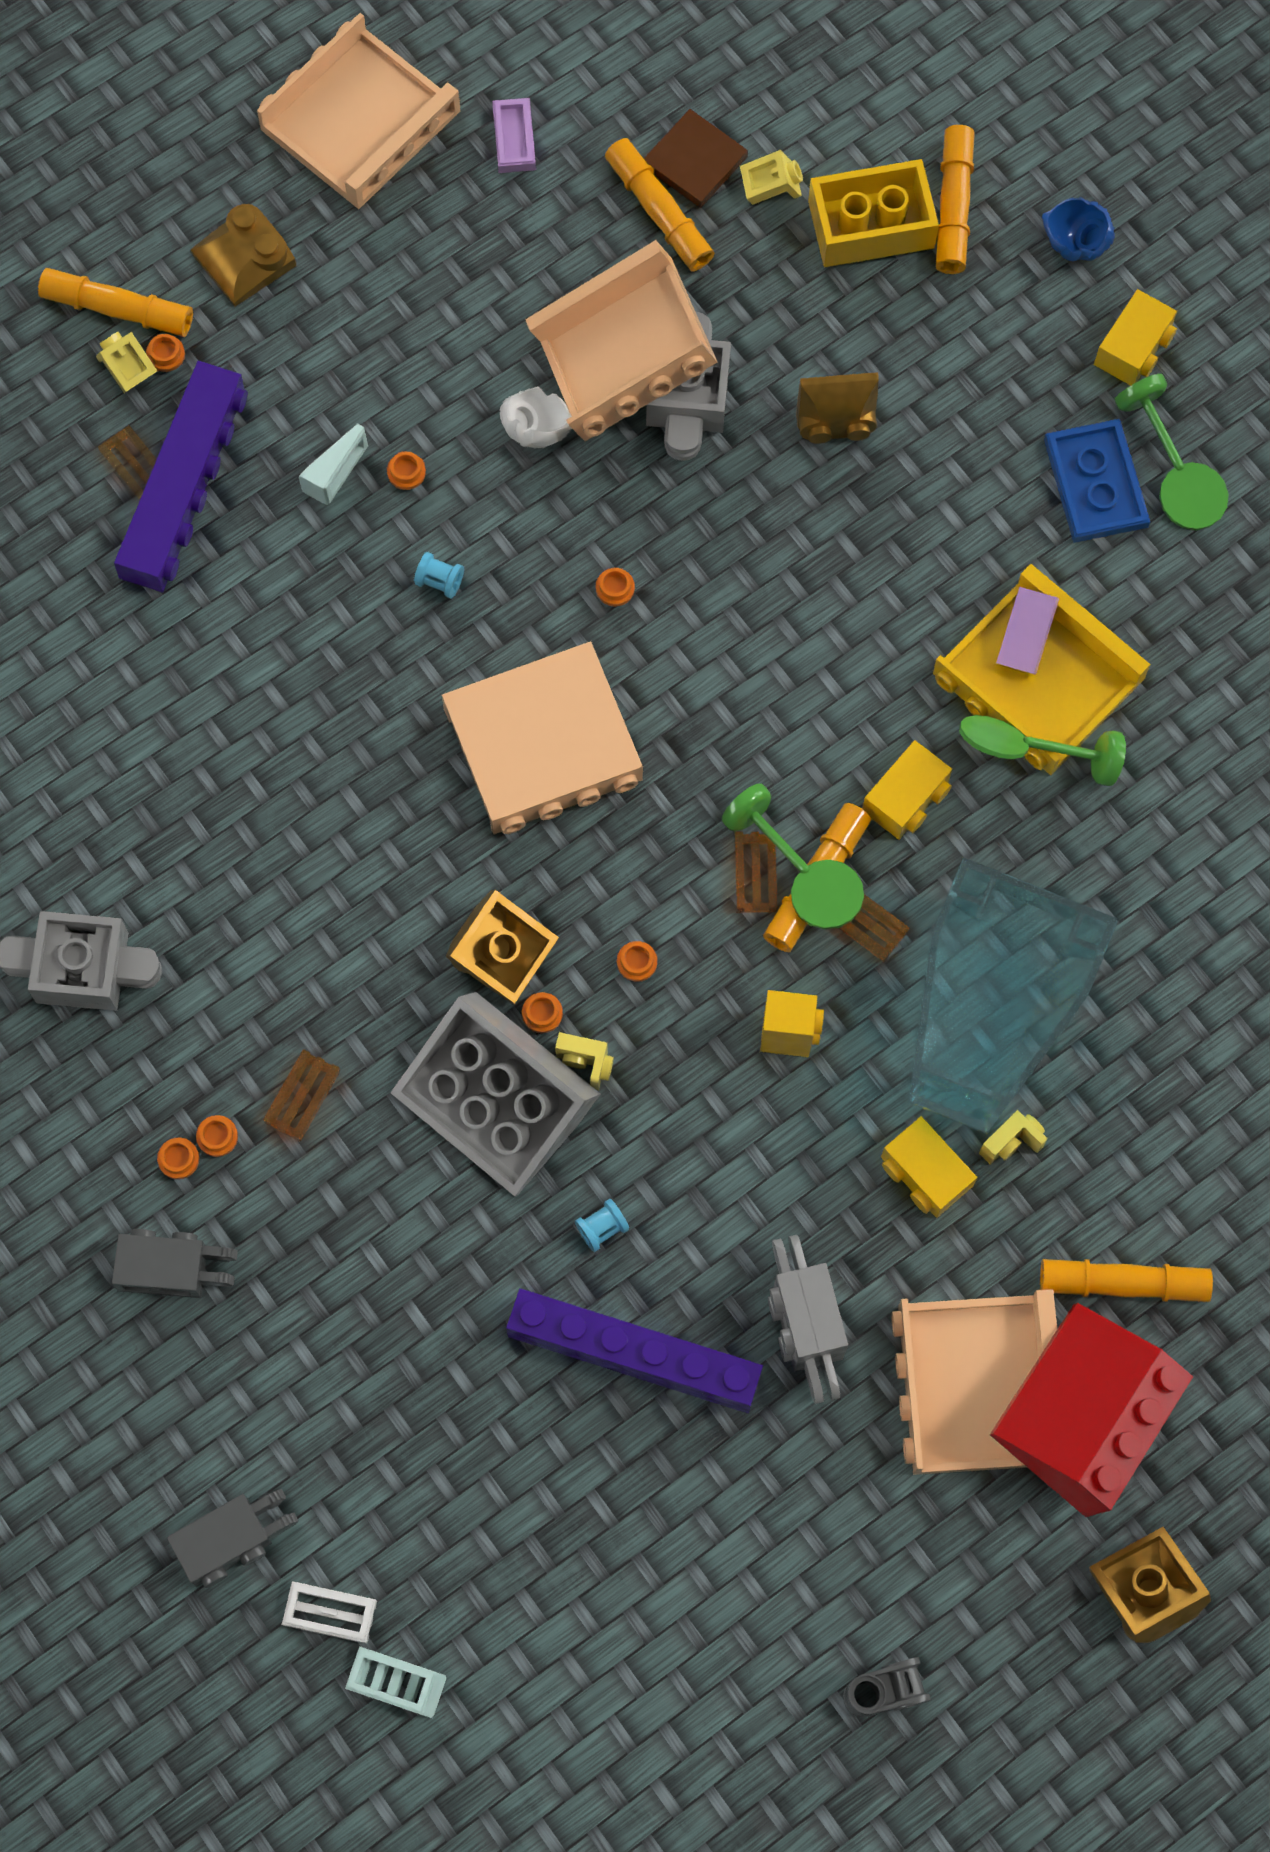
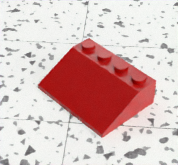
M1076 1303L1064 1318L989 1435L1083 1516L1089 1517L1111 1511L1193 1376L1159 1347L1087 1307Z

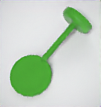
M1163 374L1146 377L1127 387L1115 397L1114 401L1119 410L1124 412L1134 411L1141 407L1144 408L1174 466V469L1168 472L1160 487L1159 499L1164 513L1173 523L1182 528L1191 530L1209 528L1221 519L1227 509L1229 494L1225 481L1217 471L1205 464L1183 463L1152 404V401L1165 392L1167 388L1166 379Z
M968 716L961 721L959 726V732L966 742L974 748L998 758H1022L1028 752L1029 747L1090 759L1092 777L1097 784L1103 786H1112L1120 776L1124 765L1126 741L1122 732L1118 731L1104 732L1098 738L1094 750L1033 737H1025L1014 726L989 716Z
M762 783L755 784L739 794L726 808L721 821L730 831L734 832L742 831L755 823L800 871L794 879L791 889L793 908L798 916L810 926L821 929L840 928L851 922L860 912L864 900L863 884L856 871L845 863L834 860L815 861L807 865L762 817L771 801V794Z

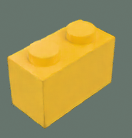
M1137 289L1099 346L1094 365L1130 386L1136 383L1141 375L1148 377L1159 358L1155 356V353L1160 346L1166 349L1176 334L1177 328L1173 326L1177 311Z
M914 740L866 795L862 809L870 815L871 819L900 840L907 830L913 834L921 826L927 817L924 811L932 801L938 805L948 794L952 787L949 784L952 768Z
M768 990L760 1052L809 1057L811 1045H819L820 1034H822L824 1010L816 1009L817 995Z
M922 1116L885 1146L881 1158L885 1161L882 1163V1166L886 1173L897 1183L902 1180L912 1191L910 1197L915 1205L926 1214L930 1211L936 1218L968 1192L978 1178Z

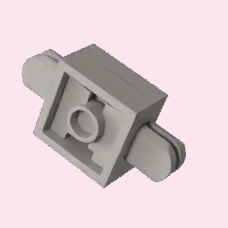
M696 312L697 317L718 363L707 368L701 375L692 377L672 389L669 394L647 404L646 426L665 428L664 445L667 454L680 461L690 460L697 456L701 448L703 431L723 433L731 342L712 340L711 321L709 317L700 312Z
M40 911L36 938L8 936L0 942V967L3 972L8 976L29 978L28 991L35 1002L39 1004L117 1011L121 986L152 988L159 982L162 975V965L155 951L150 948L127 946L129 933L121 918Z
M798 1235L788 1237L795 1268L794 1271L790 1270L783 1241L781 1239L772 1240L779 1274L776 1275L774 1288L769 1289L768 1304L773 1321L780 1320L783 1329L780 1330L781 1337H778L784 1362H792L794 1372L805 1369L813 1402L818 1404L824 1402L816 1366L821 1365L830 1399L840 1398V1389L833 1362L843 1360L848 1348V1342L827 1264L823 1263L807 1267Z

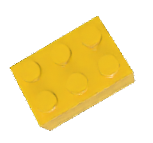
M922 159L811 178L808 203L824 267L935 248L939 224Z

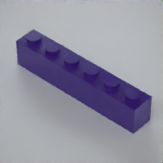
M197 361L114 561L119 579L162 593L167 581L175 579L179 568L178 554L181 547H187L193 533L191 522L195 513H201L207 498L205 488L209 478L214 480L218 474L221 458L218 456L222 446H228L231 442L234 432V424L232 422L236 412L241 413L246 405L248 391L244 390L241 374Z
M519 1288L506 1327L509 1338L748 1414L763 1365L521 1288Z

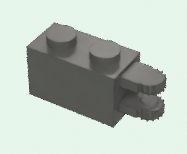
M131 1229L130 1235L118 1234L112 1284L118 1292L202 1298L203 1285L231 1287L234 1286L235 1276L225 1272H205L206 1260L236 1261L238 1250L218 1246H205L204 1242L197 1240L198 1236L192 1233L174 1232L172 1238L156 1237V1232L152 1230Z
M282 1489L276 1490L252 1504L244 1494H241L167 1537L189 1581L195 1587L201 1584L205 1588L214 1586L228 1577L227 1569L239 1562L243 1566H248L266 1555L264 1548L272 1544V1538L298 1523L299 1520L295 1513L285 1514L266 1527L262 1526L258 1518L259 1515L277 1507L286 1499Z

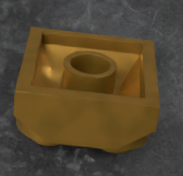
M241 204L231 209L224 224L190 249L191 254L234 307L297 266L295 257L283 237L257 207L250 204Z
M878 372L800 378L796 410L797 427L800 429V435L814 444H821L838 438H848L853 441L868 438L870 433L874 432L877 428L875 412L879 384Z
M492 890L474 908L451 942L446 957L457 970L470 974L508 1002L515 1004L559 937L498 891Z
M1164 1527L1089 1567L1099 1587L1122 1621L1125 1634L1136 1643H1149L1159 1639L1195 1619L1211 1602L1209 1591Z

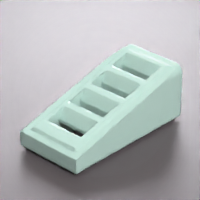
M356 424L299 475L301 489L305 494L326 505L331 503L368 447L363 426Z
M359 1646L345 1689L432 1718L446 1681V1675ZM372 1660L378 1662L371 1686L367 1687L364 1686ZM391 1666L394 1667V1671L387 1691L384 1693L381 1689L388 1668ZM409 1672L412 1674L402 1699L398 1695L405 1674ZM423 1677H424V1678H426V1679H425V1682H424V1685H423V1688H422V1691H421V1694H420L418 1703H415L417 1694H418V1692H419V1689H420V1686H421V1683H422V1680H423Z

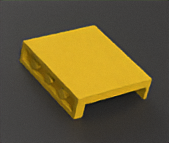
M1030 564L1020 574L1018 584L945 658L940 655L936 659L933 674L942 689L948 693H956L965 701V706L971 714L1002 720L1014 726L1025 737L1079 747L1145 679L1151 664L1034 565ZM1019 587L1059 598L1036 675L996 663ZM1029 747L1028 752L1024 756L1034 768L1038 770L1044 769L1048 774L1052 775L1071 755Z

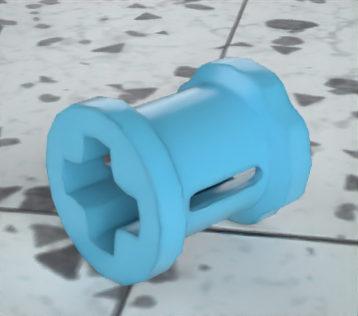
M426 552L417 567L414 577L415 585L422 587L424 584L443 591L445 597L452 599L460 587L464 575V566L460 564L455 566L434 559L432 553Z
M612 1199L605 1201L602 1209L586 1219L580 1217L574 1221L582 1238L593 1252L599 1250L600 1243L619 1231L625 1233L629 1230L626 1219Z

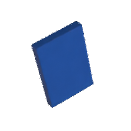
M1120 419L1045 434V446L1073 543L1149 527L1150 518Z

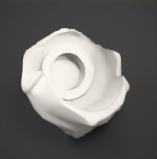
M538 386L509 396L500 407V419L507 434L523 447H547L567 437V433L572 429L566 421L572 416L565 402L557 394L552 393L547 396Z

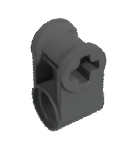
M919 1657L882 1667L880 1670L854 1678L845 1687L843 1693V1700L847 1710L858 1717H869L890 1710L897 1711L931 1701L930 1694L924 1692L917 1668L921 1664ZM866 1684L874 1690L876 1700L872 1707L865 1708L856 1702L854 1691L857 1685Z

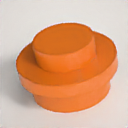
M170 334L155 336L146 349L147 356L155 368L161 372L177 369L185 358L182 342Z
M405 451L396 454L389 461L387 475L391 484L396 488L411 490L423 482L426 468L423 460L418 455Z
M621 568L607 569L597 578L596 594L606 605H624L634 595V580L627 571Z
M633 941L627 943L620 949L617 955L619 972L623 977L634 982L650 978L657 968L656 952L645 942Z
M545 992L531 995L522 1007V1018L525 1025L536 1033L553 1031L559 1026L563 1017L560 1001L552 994Z
M214 1115L201 1122L196 1132V1140L198 1146L205 1154L221 1157L227 1155L235 1148L238 1141V1131L235 1124L229 1118Z
M185 1138L170 1139L159 1149L157 1155L158 1166L169 1178H187L198 1167L199 1152L196 1146Z

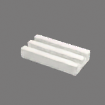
M292 1581L282 1625L367 1644L377 1600ZM301 1593L365 1607L364 1615L297 1601L298 1595ZM297 1610L361 1624L360 1632L293 1618L294 1612Z

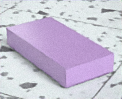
M530 98L492 101L499 173L536 170Z
M1019 587L997 658V664L1036 675L1059 598Z

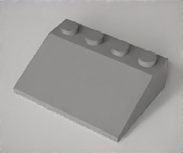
M477 992L457 998L391 1091L393 1096L514 1196L519 1195L579 1125L601 1095V1093Z

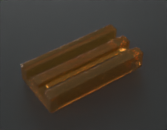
M128 425L99 445L98 449L140 501L143 494L142 488L112 453L111 449L117 448L145 484H147L150 476L122 441L128 438L152 469L157 459L130 425Z
M759 831L751 832V834L735 832L736 913L777 912L776 846L765 834H759ZM743 844H751L753 903H745ZM759 844H767L768 903H761Z
M864 894L862 908L896 933L895 936L861 910L854 919L888 944L885 948L851 922L839 929L885 962L907 935L910 928Z
M303 1049L265 1115L264 1123L301 1142L339 1075L340 1068L334 1064L326 1063L324 1059L315 1057ZM308 1064L311 1065L309 1073L281 1121L277 1120ZM320 1071L327 1073L297 1127H291V1122Z

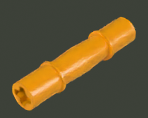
M966 125L949 126L945 129L943 161L940 165L943 180L940 195V224L937 233L936 269L945 274H958L966 269L967 243L970 235V228L967 225L970 206V175L974 172L973 151L975 136L974 130Z
M628 138L616 141L606 151L605 159L624 182V187L627 191L634 193L646 213L665 234L664 239L667 244L673 247L690 271H697L706 266L714 257L715 252L694 226V221L691 218H686L672 195L654 176L653 167L647 164Z
M45 268L39 280V297L73 306L77 310L86 308L113 318L141 323L143 328L146 329L153 328L182 337L187 336L192 324V307L160 299L153 294L146 297L120 287L92 282L89 280V277L84 275L80 277L51 268Z
M844 803L826 834L821 836L820 842L822 844L807 865L822 860H834L844 863L845 859L851 858L855 846L872 820L870 815L854 804ZM791 893L782 899V905L763 934L764 939L768 943L784 952L792 951L808 925L798 916L793 908Z
M1042 1259L1040 1290L1053 1289V1292L1056 1294L1082 1295L1083 1297H1088L1089 1293L1117 1297H1161L1163 1302H1168V1300L1210 1302L1213 1289V1275L1211 1268L1176 1267L1169 1264H1163V1267L1160 1268L1133 1264H1090L1089 1259H1084V1261Z

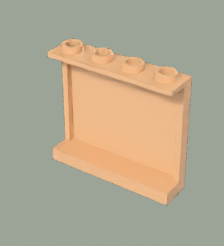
M359 13L351 22H345L338 29L336 36L325 46L318 47L312 54L311 59L300 70L293 71L287 77L285 84L275 94L266 96L261 102L257 113L261 131L357 209H360L460 112L459 91L447 82L442 88H439L366 30L364 15Z
M657 240L525 319L530 332L542 344L569 413L572 416L566 421L584 441L600 435L608 427L625 417L635 414L640 408L659 397L669 394L672 389L692 377L701 375L707 368L718 363L675 264Z
M591 641L442 694L444 711L449 723H452L491 821L493 834L502 831L504 834L517 832L524 828L527 822L541 818V820L555 818L563 812V809L576 804L580 807L591 805L597 802L601 795L612 791L617 793L629 791L635 788L639 781L643 780L642 763Z
M1053 1289L1036 1290L1034 1295L920 1303H908V1299H901L898 1311L892 1312V1330L894 1337H901L902 1353H896L895 1362L897 1378L905 1379L906 1395L899 1396L901 1421H908L910 1438H903V1452L905 1464H912L913 1475L1026 1467L989 1434L1057 1331Z

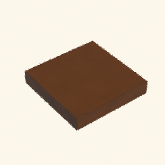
M689 109L645 156L644 160L653 167L655 176L702 208L746 160L748 150Z

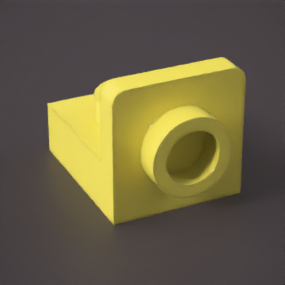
M781 150L740 166L746 198L752 205L786 191L794 199L802 196L799 185L803 181L801 169L796 160L791 161Z
M118 331L100 343L103 350L96 355V358L99 362L103 361L124 393L157 372V369L132 332L122 337Z
M559 1032L555 1047L556 1058H561L565 1065L578 1069H585L587 1064L593 1065L590 1085L599 1091L601 1080L609 1081L614 1057L607 1056V1043Z
M1017 1110L983 1143L979 1154L990 1165L999 1156L1005 1161L1022 1144L1017 1139L1018 1137L1033 1151L1038 1153L1047 1141L1046 1136L1043 1134L1045 1130L1033 1116L1029 1114L1024 1116Z

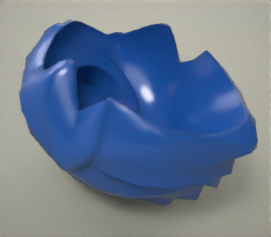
M1082 197L1069 198L1042 215L1044 228L1052 248L1068 261L1094 260L1100 257L1104 251H1107L1114 242L1115 228L1111 222V217L1107 209L1103 208L1098 202L1088 201Z

